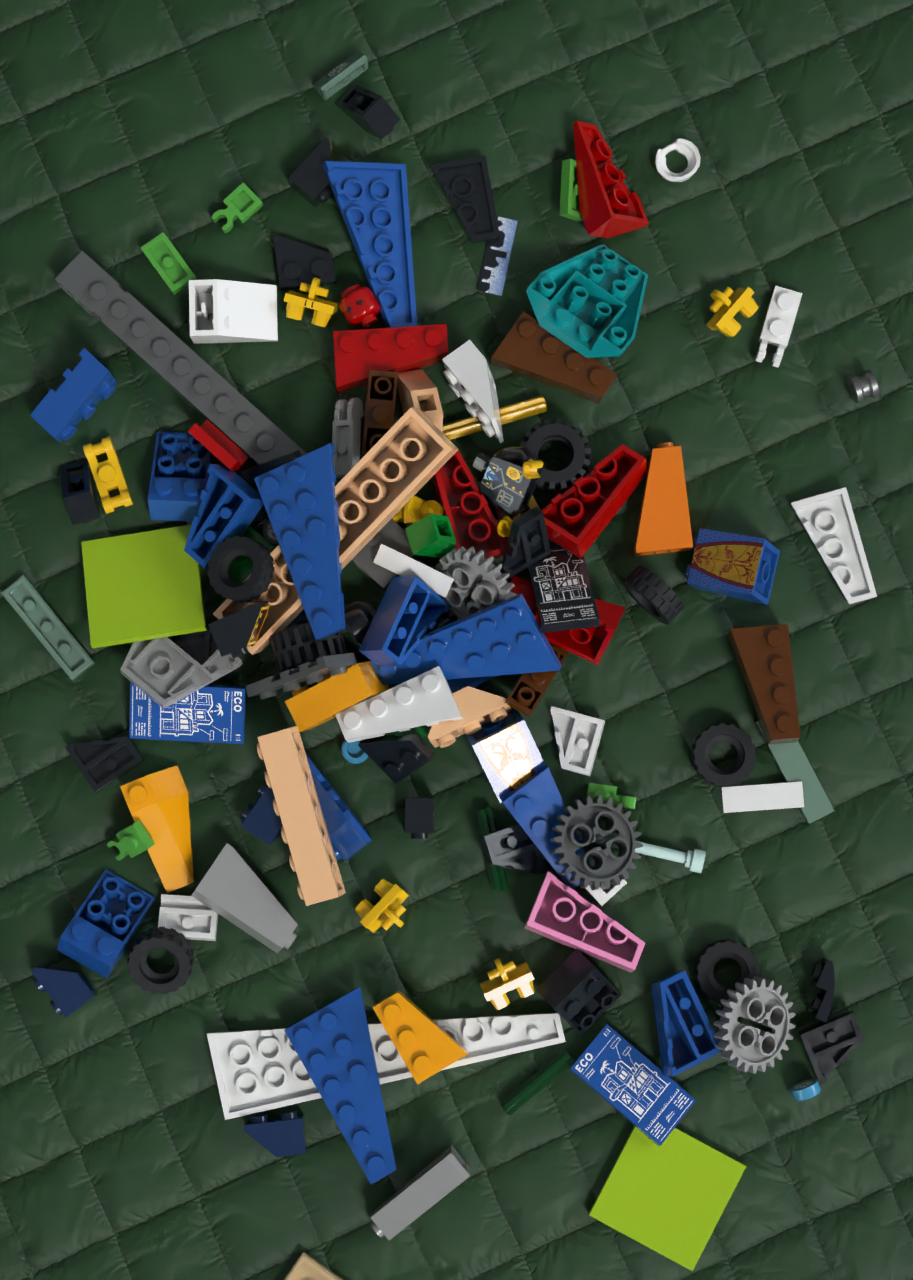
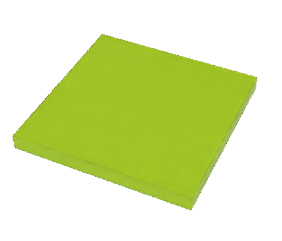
M191 525L81 542L90 644L92 648L207 631L199 563L184 551Z
M634 1126L589 1212V1216L693 1271L746 1165L676 1127L662 1145L658 1146Z

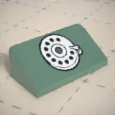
M356 52L313 84L324 101L368 69L367 57Z

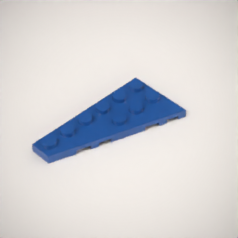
M325 161L322 166L370 288L380 305V313L386 328L417 326L406 164Z
M331 443L254 478L316 640L324 639L345 629L343 593H341L340 579L342 564L339 563L338 501L335 498L336 471L333 466L335 451L334 444Z
M522 593L424 634L420 638L421 643L400 666L376 665L370 660L383 685L401 684L437 666H440L446 680L560 671L562 667L545 634L541 632V627Z
M361 986L284 1031L370 1184H373L397 1170L362 990Z

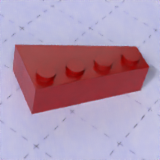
M458 450L431 478L436 500L443 507V516L449 517L456 539L455 549L458 550L461 546H464L467 551L470 547H473L476 554L483 550L486 559L490 556H493L494 560L503 558L507 539L498 534L497 526L499 522L492 514L487 500L481 494L472 473Z
M513 576L510 583H513L515 586L510 592L517 595L522 593L540 625L530 580ZM595 599L600 626L547 632L544 634L550 643L598 665L626 607Z

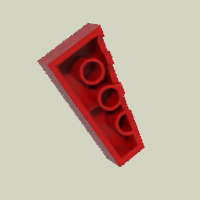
M447 324L333 331L338 394L359 386H366L369 370L406 372L442 362V359L448 355Z
M622 444L595 465L594 470L589 474L577 479L570 489L562 495L558 494L554 497L551 503L541 510L544 514L548 538L581 559L648 474L646 458Z

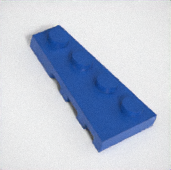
M546 765L501 801L565 884L574 889L580 885V879L577 882L571 883V873L561 874L565 866L563 864H554L560 858L559 854H551V850L557 848V844L550 842V839L558 835L551 828L553 826H561L556 817L559 815L566 816L563 810L565 807L549 767ZM575 830L573 834L576 842L581 843ZM583 847L575 851L577 856L584 852ZM587 858V860H586L587 865H588V867H589L590 869H592V867H591V865H590V863H589V860H588V858Z

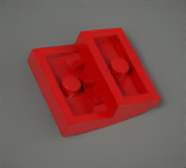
M208 419L200 427L195 423L188 431L231 471L240 470L252 461L247 454Z

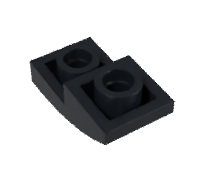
M823 958L821 963L816 962L811 972V978L814 979L812 985L821 988L822 991L820 994H815L810 1009L813 1010L811 1016L827 1022L833 1003L835 974L833 961Z

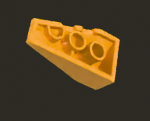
M178 765L120 786L134 822L140 820L155 843L148 849V853L166 892L170 893L194 883L189 791Z

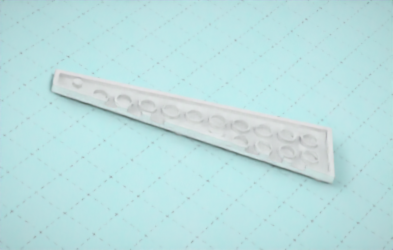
M558 1013L433 1020L468 1050L466 1056L442 1070L566 1042ZM368 1023L380 1084L413 1077L382 1023ZM287 1028L207 1033L225 1120L322 1098L284 1031Z

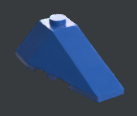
M306 754L335 857L337 860L342 857L344 861H347L373 841V839Z

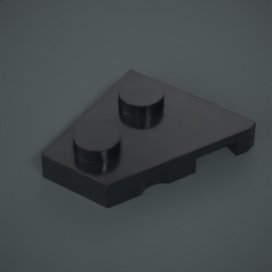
M273 235L280 291L299 289L301 282L311 285L314 277L320 279V286L336 284L331 253L279 235Z
M415 733L403 734L402 736L384 735L381 740H371L369 738L361 740L358 744L395 784L431 761L435 755Z
M852 1010L830 1018L827 1022L823 1021L798 1032L820 1086L827 1082V1077L837 1065L841 1066L849 1052L855 1050L864 1040Z

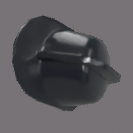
M355 601L344 606L345 628L361 646L377 610L367 602Z

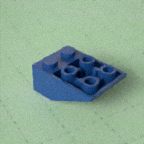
M157 432L147 499L151 520L193 522L194 516L198 514L202 501L199 498L202 490L206 488L210 474L207 472L209 465L212 464L213 454L190 433Z
M106 869L61 935L57 950L107 979L128 947L155 897Z

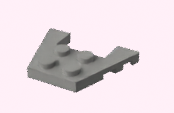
M168 637L133 642L120 671L123 676L165 709L239 668L243 663L239 657L233 659L231 654L221 657L217 649L201 665Z

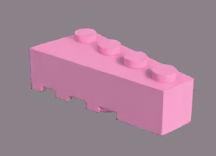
M547 872L524 928L625 971L633 972L636 969L645 942L621 924L612 920L594 904L589 903L571 887L566 886L552 873Z

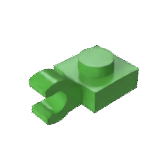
M588 784L587 796H590L592 801L595 796L601 795L603 802L607 798H613L612 807L622 803V808L635 809L636 797L616 795L617 786Z

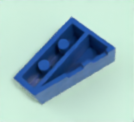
M85 348L79 353L83 359L72 371L70 368H67L63 373L66 379L56 389L51 388L30 415L59 443L63 439L67 441L75 434L76 426L82 419L87 420L95 413V406L102 399H108L116 390L115 385L118 383L110 371Z
M416 576L392 577L359 651L376 665L400 666L421 643L420 638L426 631L432 630L437 624L435 621L443 612H448L452 606Z
M685 970L676 971L651 984L663 1076L673 1077L723 1051L716 1048L719 1041L714 1037L715 1032Z

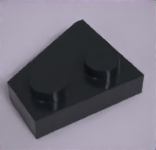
M537 506L513 520L500 570L502 574L509 573L510 576L507 579L551 553L544 514Z
M128 736L68 744L65 746L95 793L144 761Z
M519 823L479 837L487 865L537 875L548 872L541 851Z

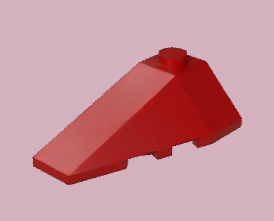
M581 121L573 123L579 205L584 227L588 235L611 238L646 227L649 222L642 203L636 192L630 193L623 180L627 177L623 170H618L610 158L613 153L597 126Z

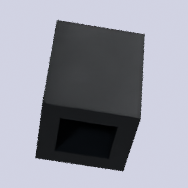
M405 798V833H411V839H428V833H434V798Z

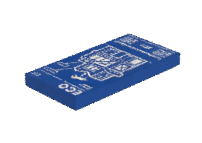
M131 682L129 738L244 744L246 687L206 685L163 709Z
M608 1024L602 1028L569 1069L658 1146L662 1145L696 1102L691 1095L670 1077L663 1076V1071Z

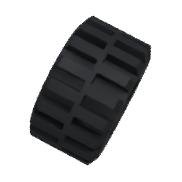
M555 418V421L546 419L540 425L538 423L533 425L532 430L527 431L520 445V447H527L537 460L540 447L546 443L559 442L569 449L571 462L567 468L561 471L543 469L535 489L538 487L547 494L548 491H552L554 494H560V491L563 490L566 492L574 485L577 479L581 476L585 477L590 463L591 448L588 446L587 436L584 437L582 435L583 431L579 427L577 429L573 427L572 422L567 421V423L561 422L562 419Z
M309 622L279 631L269 639L278 673L299 668V665L317 661L316 659L322 656L348 653L342 631L324 639L316 640Z

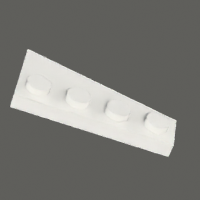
M846 487L792 502L793 509L848 604L877 597Z
M440 666L335 715L344 738L348 743L384 736L385 733L403 732L414 727L432 726L443 721L463 719Z

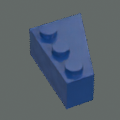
M221 464L209 465L207 472L210 473L205 490L201 492L199 498L202 499L197 516L193 518L184 549L187 554L204 568H209L208 561H210L211 554L215 551L217 545L229 537H242L263 506L260 493L234 471Z

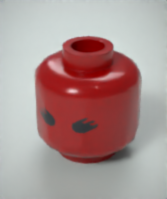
M356 284L341 294L342 299L339 302V308L351 326L361 325L363 328H367L377 321L376 315L380 311V305L369 287H361L360 284Z

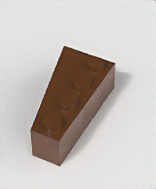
M524 311L491 357V365L511 370L513 373L523 377H530L545 385L560 388L567 393L597 404L601 403L617 377L615 372L594 358L584 357L539 326L536 319Z
M788 624L730 629L727 637L734 650L735 659L738 667L741 669L746 683L745 686L755 707V713L760 722L767 745L797 742L801 736Z

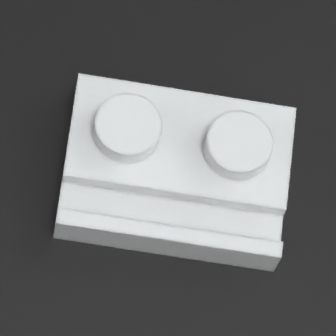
M161 894L158 928L175 929L176 932L185 935V938L188 940L216 941L218 913L192 896Z

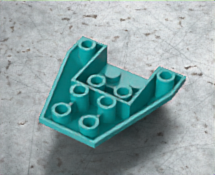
M601 244L541 272L527 288L526 293L539 326L586 358L617 357L623 354L635 338L648 275L615 251Z

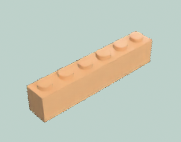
M298 726L257 737L259 742L257 743V752L260 759L265 762L267 769L265 771V780L268 787L272 788L274 793L273 807L276 815L280 816L282 821L281 835L285 844L289 845L291 852L289 862L291 869L298 876L297 890L300 898L308 906L340 897L346 891Z

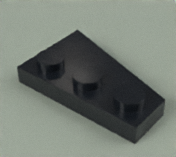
M486 155L431 164L432 172L471 243L476 244L499 240L500 233Z

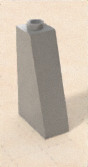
M227 843L191 896L274 952L278 953L283 947L288 950L297 937V934L293 931L298 924L236 850Z
M450 1145L371 1213L370 1218L373 1221L370 1223L371 1227L379 1237L385 1235L388 1240H391L470 1176L469 1165L455 1148Z

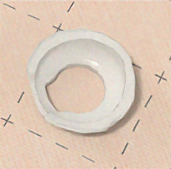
M679 138L663 149H658L655 165L657 172L664 179L671 182H683L690 179L700 166L701 157L698 148L691 141ZM676 150L686 157L688 165L683 172L673 173L667 168L665 155L669 152Z

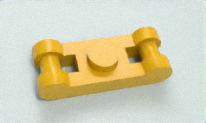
M110 436L101 439L102 442L83 445V450L89 462L106 514L114 512L115 508L122 505L125 507L134 505ZM106 452L108 460L99 463L97 455ZM119 488L120 495L110 497L109 491Z

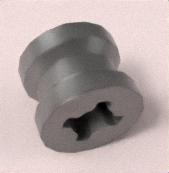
M870 369L864 371L860 376L851 375L847 377L848 388L855 403L862 402L868 396L871 398L879 396L878 384Z

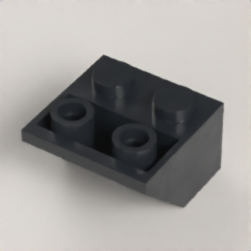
M577 949L536 989L549 1005L580 1035L590 1028L622 995Z

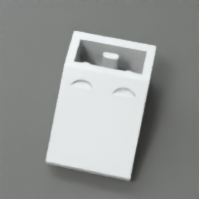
M219 279L189 280L190 337L193 343L278 341L277 285Z
M468 340L442 359L446 368L443 374L450 384L448 386L457 398L462 397L466 402L464 405L473 418L477 416L482 422L480 425L489 438L495 436L501 444L504 442L496 384L487 360L472 341Z

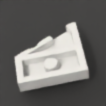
M551 706L550 711L555 728L561 768L590 776L605 720Z

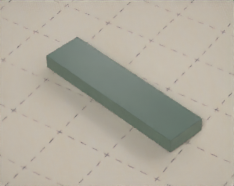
M24 575L1 592L72 681L95 664L94 660Z
M758 720L755 722V724L767 745L760 722ZM799 742L767 745L785 782L802 781L804 807H800V810L807 824H811L834 812Z

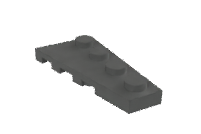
M354 653L322 656L317 658V661L299 665V668L283 671L280 673V676H271L245 686L248 697L260 696L261 700L277 696L276 691L283 689L284 692L299 689V683L306 681L307 685L323 681V675L330 673L331 677L347 673L346 667L357 664Z

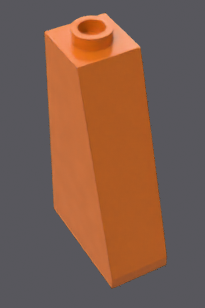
M672 442L657 444V448L652 449L634 546V557L690 551L693 548L681 446H674Z

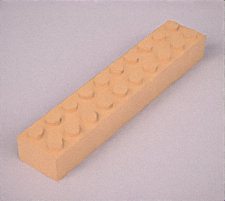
M411 407L335 486L340 532L339 563L342 564V569L459 450L419 408ZM280 545L270 553L274 560L273 567H275L268 590L261 594L260 598L253 599L252 602L243 601L241 603L227 598L213 613L220 620L259 602H269L270 607L256 644L247 647L252 655L262 652L270 644L269 639L275 633L284 630L304 609ZM251 574L244 580V582L249 579Z

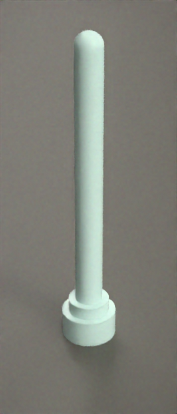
M575 829L579 839L582 840L581 832ZM608 834L604 837L597 838L596 841L593 843L599 844L614 836ZM635 841L643 844V847L635 849L636 853L685 864L684 867L690 868L689 871L700 874L702 872L706 851L694 848V851L682 852ZM612 843L611 847L618 848L615 843Z

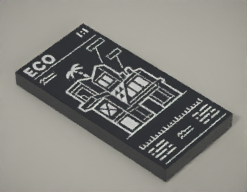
M549 542L551 553L527 567L541 632L547 633L600 626V618L584 555L580 559L557 543Z

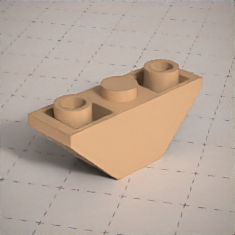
M422 369L398 373L397 390L403 414L411 407L419 408L442 432L443 410L437 387Z
M467 686L452 693L463 719L456 721L448 720L432 725L428 734L429 741L435 748L438 746L440 748L447 747L456 741L455 738L465 733L466 735H471L478 732L482 728L481 725L489 721H501L508 716L507 713L512 711V708L505 703L506 698Z

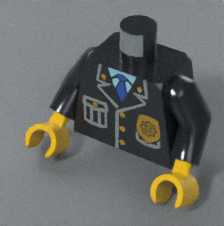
M525 446L503 448L494 454L492 458L481 452L473 463L475 469L485 474L480 489L486 494V497L496 511L499 519L497 531L502 537H509L513 517H516L527 508L546 465L541 460H537Z

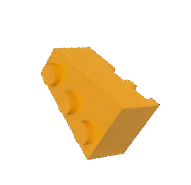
M368 661L346 667L347 673L333 677L330 676V673L323 675L324 680L317 682V685L311 688L305 685L292 692L293 697L286 700L285 703L296 726H298L299 732H303L335 718L336 714L390 688L388 685H383L372 664Z
M399 990L372 1007L417 1085L468 1054L467 1049L453 1039Z

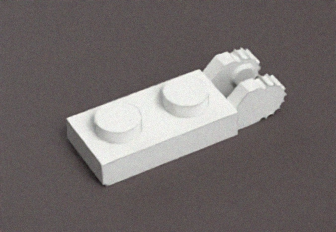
M779 286L774 287L760 334V345L755 361L762 363L767 352V344L777 346L772 366L779 368L784 349H786L803 293Z
M351 398L349 402L346 399L336 401L337 403L335 404L332 444H334L335 451L333 466L336 471V478H343L360 461V419L363 417L364 410L363 403L358 398Z

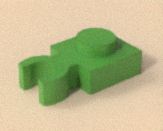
M243 182L223 200L227 208L216 211L212 216V220L216 223L220 218H226L227 223L222 227V231L228 233L232 230L234 221L237 218L243 224L263 206V203Z
M140 820L116 833V837L109 841L107 846L109 848L116 846L120 854L115 858L122 860L128 854L131 858L148 850L155 843Z

